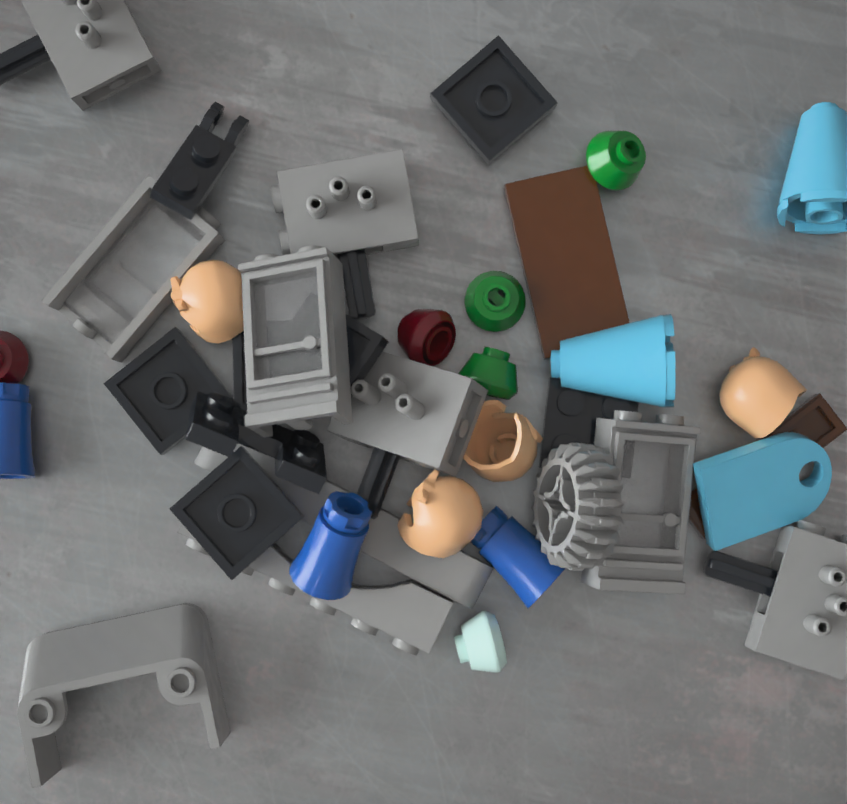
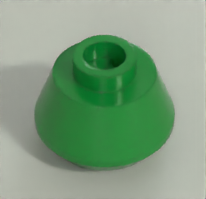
M628 131L600 132L590 140L586 150L587 166L592 177L603 187L614 191L630 187L639 176L646 160V152L642 142L636 135Z
M488 271L477 276L469 284L464 304L468 317L476 326L489 332H501L513 327L520 320L525 310L526 297L523 287L512 275L502 271ZM498 291H501L505 297H502Z
M484 346L483 353H473L458 373L459 375L472 378L487 389V396L510 400L518 393L517 368L515 364L508 362L510 353Z

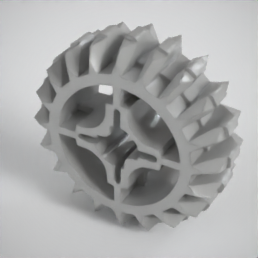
M574 442L560 444L557 449H551L548 458L542 461V472L537 473V487L532 491L535 496L534 505L531 507L534 510L535 517L532 526L537 530L535 539L541 542L540 551L547 554L550 565H557L561 568L584 571V568L593 569L594 566L603 565L606 557L611 556L613 553V543L619 542L618 527L624 523L621 518V508L625 505V503L621 502V492L624 485L618 482L620 471L619 467L613 466L612 455L606 454L601 447Z

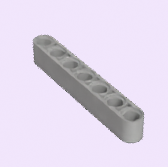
M237 443L234 451L243 445ZM243 446L305 516L301 520L311 526H314L319 510L325 505L331 493L335 491L350 493V491L327 479L320 493L317 494L275 477V458ZM202 447L194 463L212 472L228 457ZM382 508L376 519L369 520V530L362 544L361 552L440 594L473 609L494 569L492 566L462 550L444 559L417 552L410 548L400 536L397 526L400 517Z

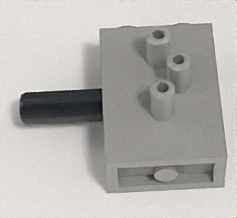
M21 0L38 35L0 53V85L52 60L70 98L82 111L162 71L125 0Z
M403 149L276 171L279 185L271 186V193L275 212L284 213L286 229L279 230L282 254L298 253L300 248L309 245L327 247L343 266L344 290L349 316L355 320L374 316L376 309L366 255L419 246Z
M383 351L365 379L357 380L353 383L351 387L353 395L351 398L353 424L343 425L330 416L327 431L346 441L373 449L357 495L368 502V508L372 511L370 519H376L379 515L399 459L431 470L436 469L446 475L457 476L488 393L487 389L472 378Z
M802 520L798 521L797 527H781L769 567L719 551H711L704 564V574L707 577L760 594L744 646L755 652L845 681L847 675V535L842 534L839 542L824 537L826 528Z

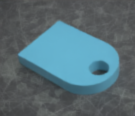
M784 432L693 463L706 544L714 551H718L795 523L809 516L822 503L831 484L832 466L826 451L819 444L802 434ZM813 461L814 469L811 475L800 481L799 473L802 467Z

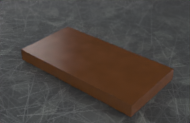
M588 166L506 183L504 185L505 195L544 360L551 359V350H560L561 340L630 323L597 182L590 174Z

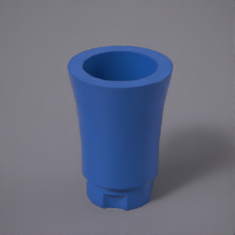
M0 382V479L36 478L31 437L32 404L28 403L29 386L24 384Z
M335 491L329 495L325 505L319 510L310 534L289 567L292 581L305 593L319 599L337 600L347 596L351 591L355 566L369 530L368 522L372 515V511L368 508V502L364 498L353 492L343 493Z
M495 506L482 520L481 529L472 539L471 543L478 549H481L478 554L503 577L525 606L529 608L565 568L550 565L547 554L540 551L541 542L535 539L536 536L523 527L513 516L508 519V516L499 507Z

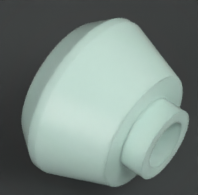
M483 610L460 625L462 634L454 636L460 664L469 661L471 670L498 673L507 664L506 651L495 614Z

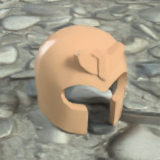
M208 260L191 267L181 280L177 276L170 278L172 286L171 298L174 305L178 308L181 316L191 324V329L200 338L209 343L219 344L231 340L244 331L241 272L237 268L224 261Z
M752 347L749 356L744 357L742 362L729 368V373L722 381L719 392L720 405L726 415L755 439L764 438L784 421L794 407L797 397L804 394L807 389L780 363L767 357H760V352L755 347Z
M499 400L484 401L463 457L480 477L491 482L514 481L522 477L533 466L537 457V442L541 443L543 440L527 417L517 412L504 413L507 406Z
M434 469L414 490L406 504L413 508L414 521L412 522L411 514L404 513L397 526L400 536L410 548L424 555L444 559L457 554L476 536L481 529L483 507L478 493L470 484L461 478L451 475L439 476L440 471Z

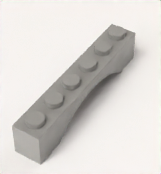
M181 524L177 533L188 537L186 545L200 553L209 555L185 526ZM276 543L242 572L252 576L254 570L271 577L268 584L288 595L293 596L295 590L312 597L309 603L311 606L329 615H335L336 610H339L353 617L351 625L368 634L376 635L378 630L395 637L392 642L394 646L416 656L419 650L430 653L453 605L452 599L413 579L384 585L352 584L349 594L337 600H324L313 597L298 588L292 581L289 567L293 559Z

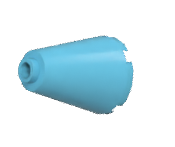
M831 102L817 103L802 114L777 207L779 224L785 227L786 220L795 223V231L799 233L822 235L847 231V112Z
M672 314L659 315L561 340L560 350H551V377L560 378L561 387L664 408L674 407L676 359L673 343L670 342V336H675Z

